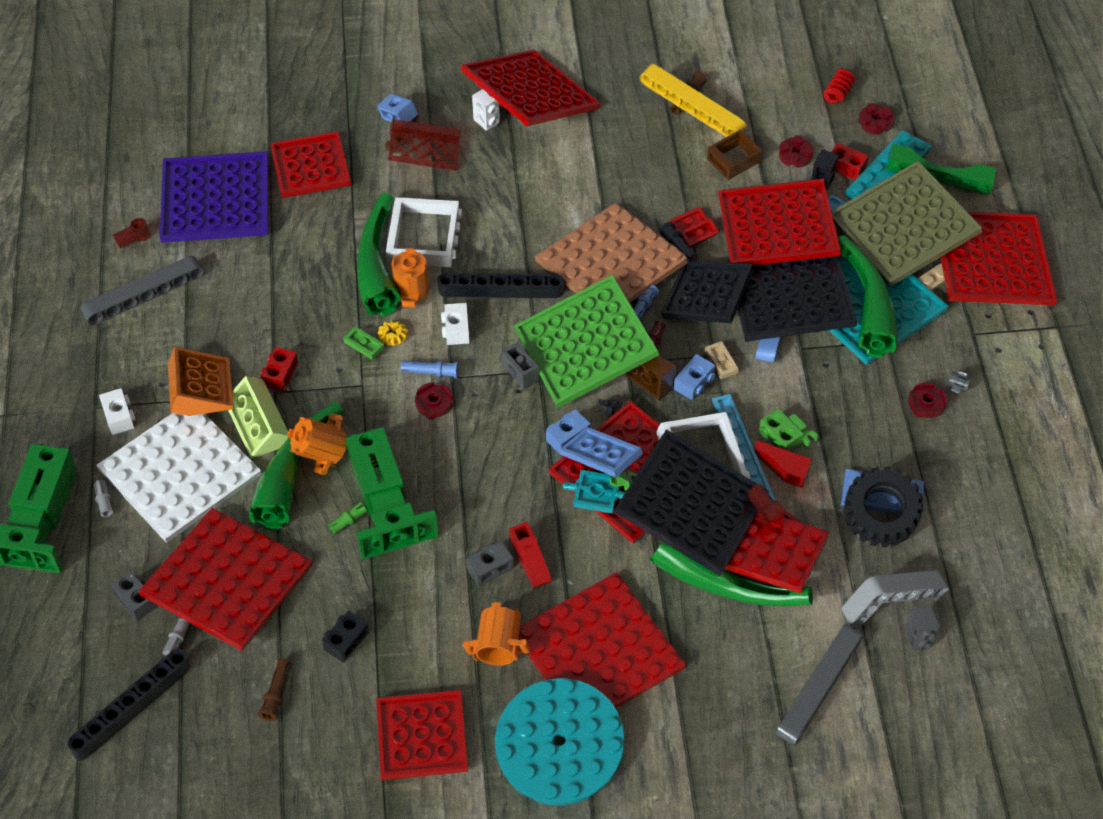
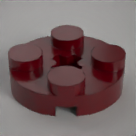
M869 103L860 112L859 124L861 123L862 129L868 133L881 134L885 130L888 132L893 126V110L890 108Z
M800 135L788 138L779 145V159L787 166L792 164L800 168L808 165L812 160L814 149Z
M434 382L422 385L416 392V409L430 420L445 415L453 408L451 390L444 384L435 385ZM431 398H438L437 402H431Z
M929 382L919 383L914 386L908 397L909 407L918 418L941 416L948 401L945 391ZM925 398H928V400H932V401H931L930 403H928V402H925L924 400H925Z

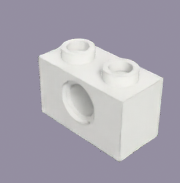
M444 304L445 312H441L442 323H445L446 326L442 327L443 338H447V345L469 344L467 304Z
M120 388L99 395L112 435L134 429L132 421L136 419L133 410H128L127 407L131 405L128 394L123 395Z

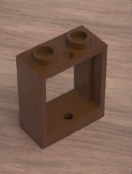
M741 130L709 146L707 150V160L727 180L760 163L762 156L761 147L756 145ZM739 146L748 156L733 164L724 153Z

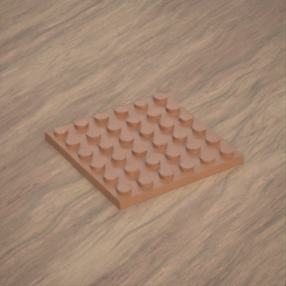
M617 203L612 204L535 256V261L551 274L561 275L564 279V284L575 293L613 275L629 303L647 291L651 285L655 286L688 263L687 258L680 250Z

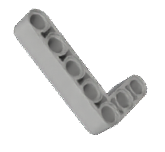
M938 570L873 576L868 578L843 605L841 611L849 625L856 628L863 625L882 603L937 598L944 595L949 590V587Z

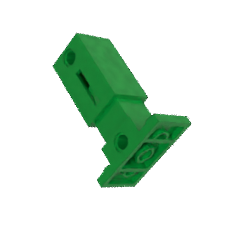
M375 428L364 433L346 437L349 461L367 514L372 516L373 528H366L356 533L361 559L364 560L439 538L435 511H424L414 515L411 504H406L403 481L384 428Z
M44 444L30 445L8 503L11 508L8 522L6 525L0 524V565L61 573L63 565L55 546L46 543L50 529H57L77 473V468L69 449L65 447H51Z

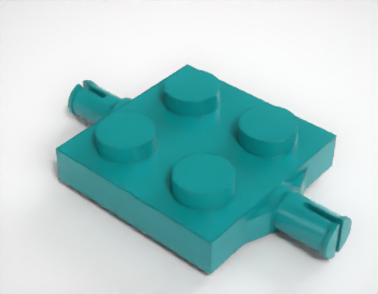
M581 470L576 483L564 481L563 490L574 491L573 507L612 514L617 499H622L625 492L619 491V486L614 487L610 484L609 478L616 477Z

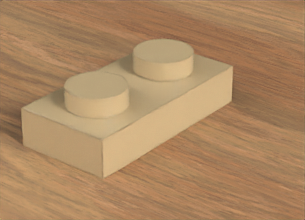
M941 263L917 278L932 292L945 284Z
M722 341L705 347V353L710 362L715 364V370L720 379L738 374V367Z

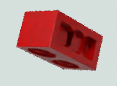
M837 143L831 151L839 155L836 172L848 178L856 180L867 167L869 156L840 143Z
M275 347L273 353H270L268 356L266 367H263L261 370L260 378L264 380L267 388L285 392L299 364L298 356L295 351Z

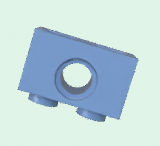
M390 94L377 105L384 120L403 127L418 115L415 109L416 105L412 100Z
M696 354L676 376L674 390L693 401L697 395L700 396L706 384L714 380L716 375L714 373L715 364Z
M575 409L571 413L565 414L561 420L551 424L546 429V441L562 455L560 449L585 427L591 428V424Z

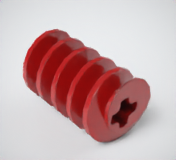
M838 69L823 93L824 99L831 104L843 102L856 81L855 76L846 69Z

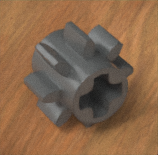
M959 369L958 373H952L948 385L953 386L951 391L960 394L961 390L967 391L971 380L970 377H967V371Z

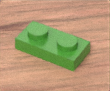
M356 326L343 338L344 343L371 360L385 348L384 343Z

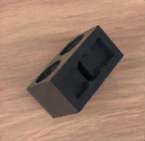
M822 149L814 162L811 180L824 179L827 192L835 178L839 155Z
M348 610L344 616L341 615L337 619L335 626L324 634L322 638L324 650L344 663L369 634L368 623ZM338 641L342 642V643H340V644H338V645H335V644H334L335 642H338Z

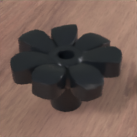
M598 400L600 405L606 407V415L613 416L614 408L623 406L622 401Z

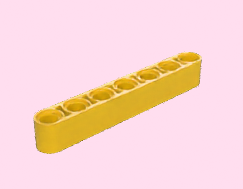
M650 64L640 75V80L645 86L722 135L728 137L738 130L744 131L746 129V123L741 118L657 65Z

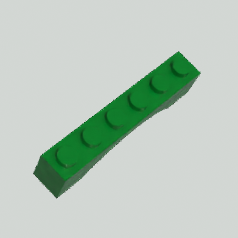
M894 143L888 154L887 171L898 173L919 161L941 184L989 195L994 185L996 171L994 167L981 164L965 168L944 167L922 158L910 147Z

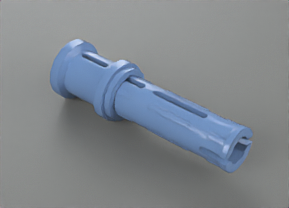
M651 285L647 291L636 299L637 303L633 310L639 320L644 311L651 307L654 297H657L659 294L658 288L654 285Z
M402 360L401 372L435 374L438 377L453 376L457 379L459 362L443 363V361L439 360L437 363Z

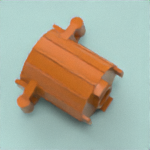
M406 248L405 252H401L392 259L393 282L401 297L402 307L415 308L416 304L427 297L430 291L428 265L426 258L420 252H416L413 248Z
M330 414L327 424L307 417H300V421L295 425L294 430L289 429L287 438L291 439L290 445L292 450L290 451L296 455L316 460L314 472L326 475L329 467H335L336 465L334 464H337L346 450L345 438L347 436L344 431L346 428L341 427L343 417L338 414Z
M494 602L491 607L484 609L481 612L477 640L465 641L463 643L467 654L472 655L475 661L479 659L490 665L502 666L518 660L519 654L529 653L531 649L525 639L518 640L521 623L519 609L514 611L507 607H501V602Z

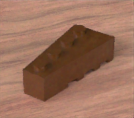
M657 356L624 373V375L660 401L674 389L676 365Z

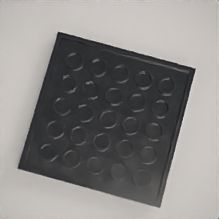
M838 256L754 265V270L737 309L745 342L857 326V319Z
M666 429L616 506L614 513L716 575L721 576L769 490Z

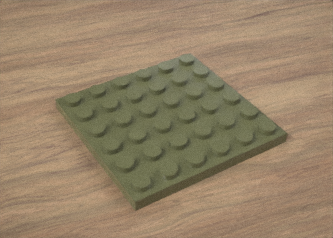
M919 161L831 211L834 224L866 254L890 287L982 233V227Z

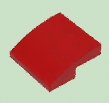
M700 206L669 221L675 225L676 230L682 233L684 241L690 247L719 234L712 219H707Z

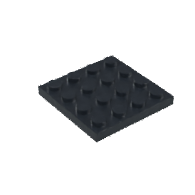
M696 260L694 263H686L680 268L662 309V317L732 324L754 270L753 265Z

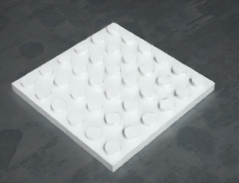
M172 413L96 465L106 479L166 543L204 517L211 508L215 509L262 475L261 470L205 414L186 416Z

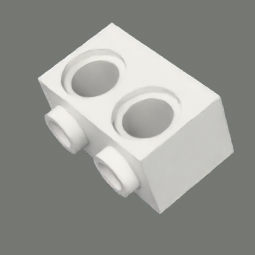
M483 89L472 95L474 120L486 131L500 123L499 102L490 97Z

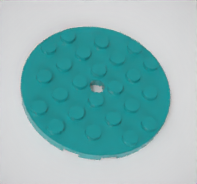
M565 678L541 681L518 693L504 709L498 721L495 734L497 760L502 773L512 787L520 794L535 800V802L552 806L580 803L589 799L590 796L599 790L604 789L612 780L621 764L624 752L622 722L610 700L591 685ZM559 735L566 739L562 746H557L553 743L554 739Z

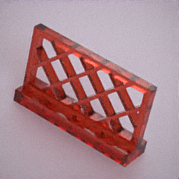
M392 119L389 131V161L457 171L461 130ZM394 135L402 136L404 140L398 143L394 139ZM411 139H419L421 143L415 146ZM435 141L438 145L432 148L427 142ZM406 142L412 147L407 152L401 146ZM445 144H453L455 147L449 151ZM424 145L429 151L423 154L418 148ZM398 148L403 154L395 156L392 153ZM439 148H442L446 153L442 157L436 152ZM415 151L420 157L414 159L409 154ZM433 154L437 160L434 162L429 161L427 156ZM449 156L454 161L453 165L447 164L444 159Z

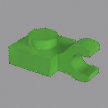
M795 413L788 417L804 434L803 443L805 446H810L811 441L808 438H812L815 442L818 441V434L814 431L806 430L807 426L803 419L799 418Z
M630 471L622 472L616 478L610 477V484L614 487L624 486L625 491H627L637 474Z

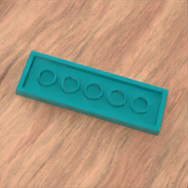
M902 130L845 191V196L853 199L896 174L886 170L888 154L893 143L910 147L922 158L930 152L932 145Z

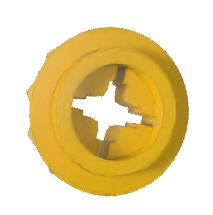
M392 320L389 323L384 322L383 326H379L378 338L386 345H399L407 338L408 331L406 326L401 324L399 320L397 322ZM389 330L396 331V335L389 333Z

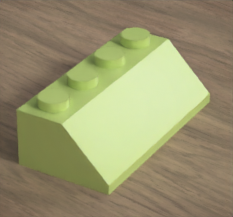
M245 376L232 391L234 407L228 411L250 458L254 459L279 449L288 439V430L264 380Z

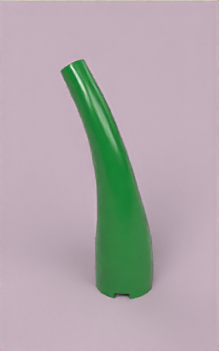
M388 193L380 194L369 214L361 236L357 260V279L361 300L369 315L373 316L375 314L381 317L392 314L397 310L396 305L398 302L401 301L399 292L380 253L382 229L395 201L393 196Z
M846 235L840 236L838 238L840 254L856 270L865 290L858 346L859 348L862 347L868 356L884 357L886 353H893L896 350L898 338L897 318L890 293L882 276L866 254Z
M333 401L310 417V419L327 424L330 414L343 416L344 411L336 401ZM290 438L283 443L268 464L257 484L251 501L249 518L254 524L256 521L263 524L264 529H280L284 523L289 522L297 469L302 456L290 451L292 450Z
M664 542L660 544L657 551L649 559L661 570L676 579L727 599L749 604L779 607L808 606L813 604V591L811 587H804L802 593H798L785 588L762 585L742 578L724 569L721 576H718Z

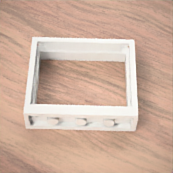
M395 197L386 247L387 264L392 263L393 257L406 251V249L397 248L402 215L403 212L451 215L446 251H415L420 252L426 258L428 266L452 267V261L456 258L454 247L458 246V236H456V233H460V222L458 220L462 219V209L459 208V201Z
M726 412L664 422L657 429L656 433L658 439H660L666 429L674 433L719 425L734 470L750 479V473L744 465V456L738 448V438L734 436L732 430V421L728 419Z

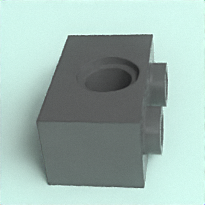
M518 342L501 351L502 365L523 389L539 381L538 365Z
M502 541L491 543L485 549L474 552L466 558L467 570L478 586L514 569L513 557Z

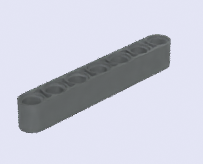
M188 256L86 301L81 305L80 310L90 325H96L197 280L203 275L204 270L196 257Z
M847 623L843 625L777 729L776 736L794 746L798 743L864 636L862 631Z

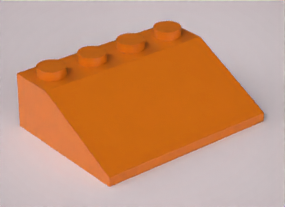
M174 346L168 362L170 412L178 415L193 416L233 409L229 358Z

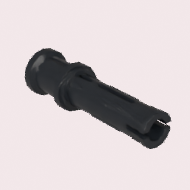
M672 222L663 224L660 229L661 235L666 237L670 244L675 245L685 255L689 263H694L698 255L684 241L682 233L675 229V225Z

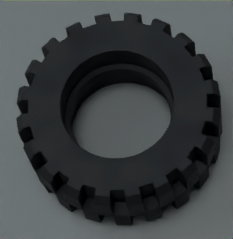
M875 467L872 469V472L868 470L862 472L861 477L857 476L853 480L844 502L845 521L847 526L851 525V532L854 535L859 534V540L863 542L866 540L871 541L870 545L875 547L877 543L881 544V547H888L891 543L895 546L901 540H907L910 534L917 528L923 512V504L921 503L923 497L922 493H918V485L911 483L912 478L909 475L902 476V471L896 469V472L890 471L891 467H884V470ZM876 492L891 494L901 504V516L892 522H880L873 519L864 507L867 496Z

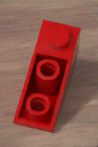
M756 440L754 450L757 457L783 482L803 488L811 468L812 459L789 452L784 448L772 446L767 442Z
M528 522L509 528V541L533 589L552 582L538 542Z

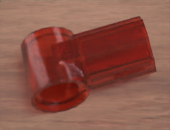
M136 218L132 220L129 227L113 234V238L121 249L136 240L146 241L151 233L146 220Z
M762 484L753 486L746 495L757 508L759 519L763 524L769 525L785 516L782 504L777 500L774 501Z

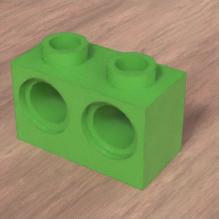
M779 408L760 421V434L767 438L773 446L784 448L791 452L802 445L804 434Z

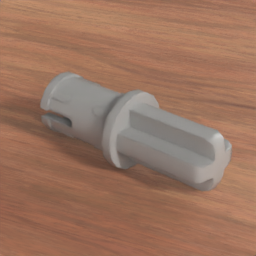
M97 480L94 483L95 501L99 505L101 517H109L113 514L110 503L111 495L108 494L105 481Z
M182 618L178 619L173 632L168 635L169 640L162 651L164 655L167 656L171 651L178 649L179 645L184 642V636L191 623Z

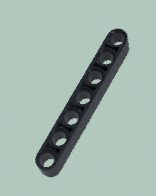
M442 273L437 278L438 292L443 297L559 298L564 293V279L559 274Z
M182 649L171 651L74 733L68 740V747L73 757L77 760L88 758L182 678L190 669L186 652ZM167 674L165 677L159 678L161 675ZM146 688H150V690L143 692ZM134 702L132 705L126 706L128 703ZM113 716H117L116 719L110 720ZM101 730L98 734H93L95 731ZM83 745L82 748L76 749L77 746Z

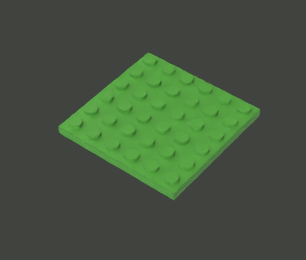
M613 275L514 325L526 351L538 365L539 375L557 408L659 356L658 350Z

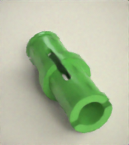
M359 502L347 512L343 511L340 517L327 524L329 529L336 535L346 526L353 525V521L367 513L365 506H362L363 504Z

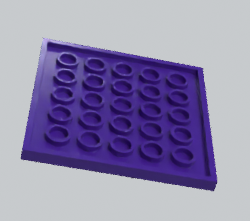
M268 151L163 158L160 216L161 243L269 235Z

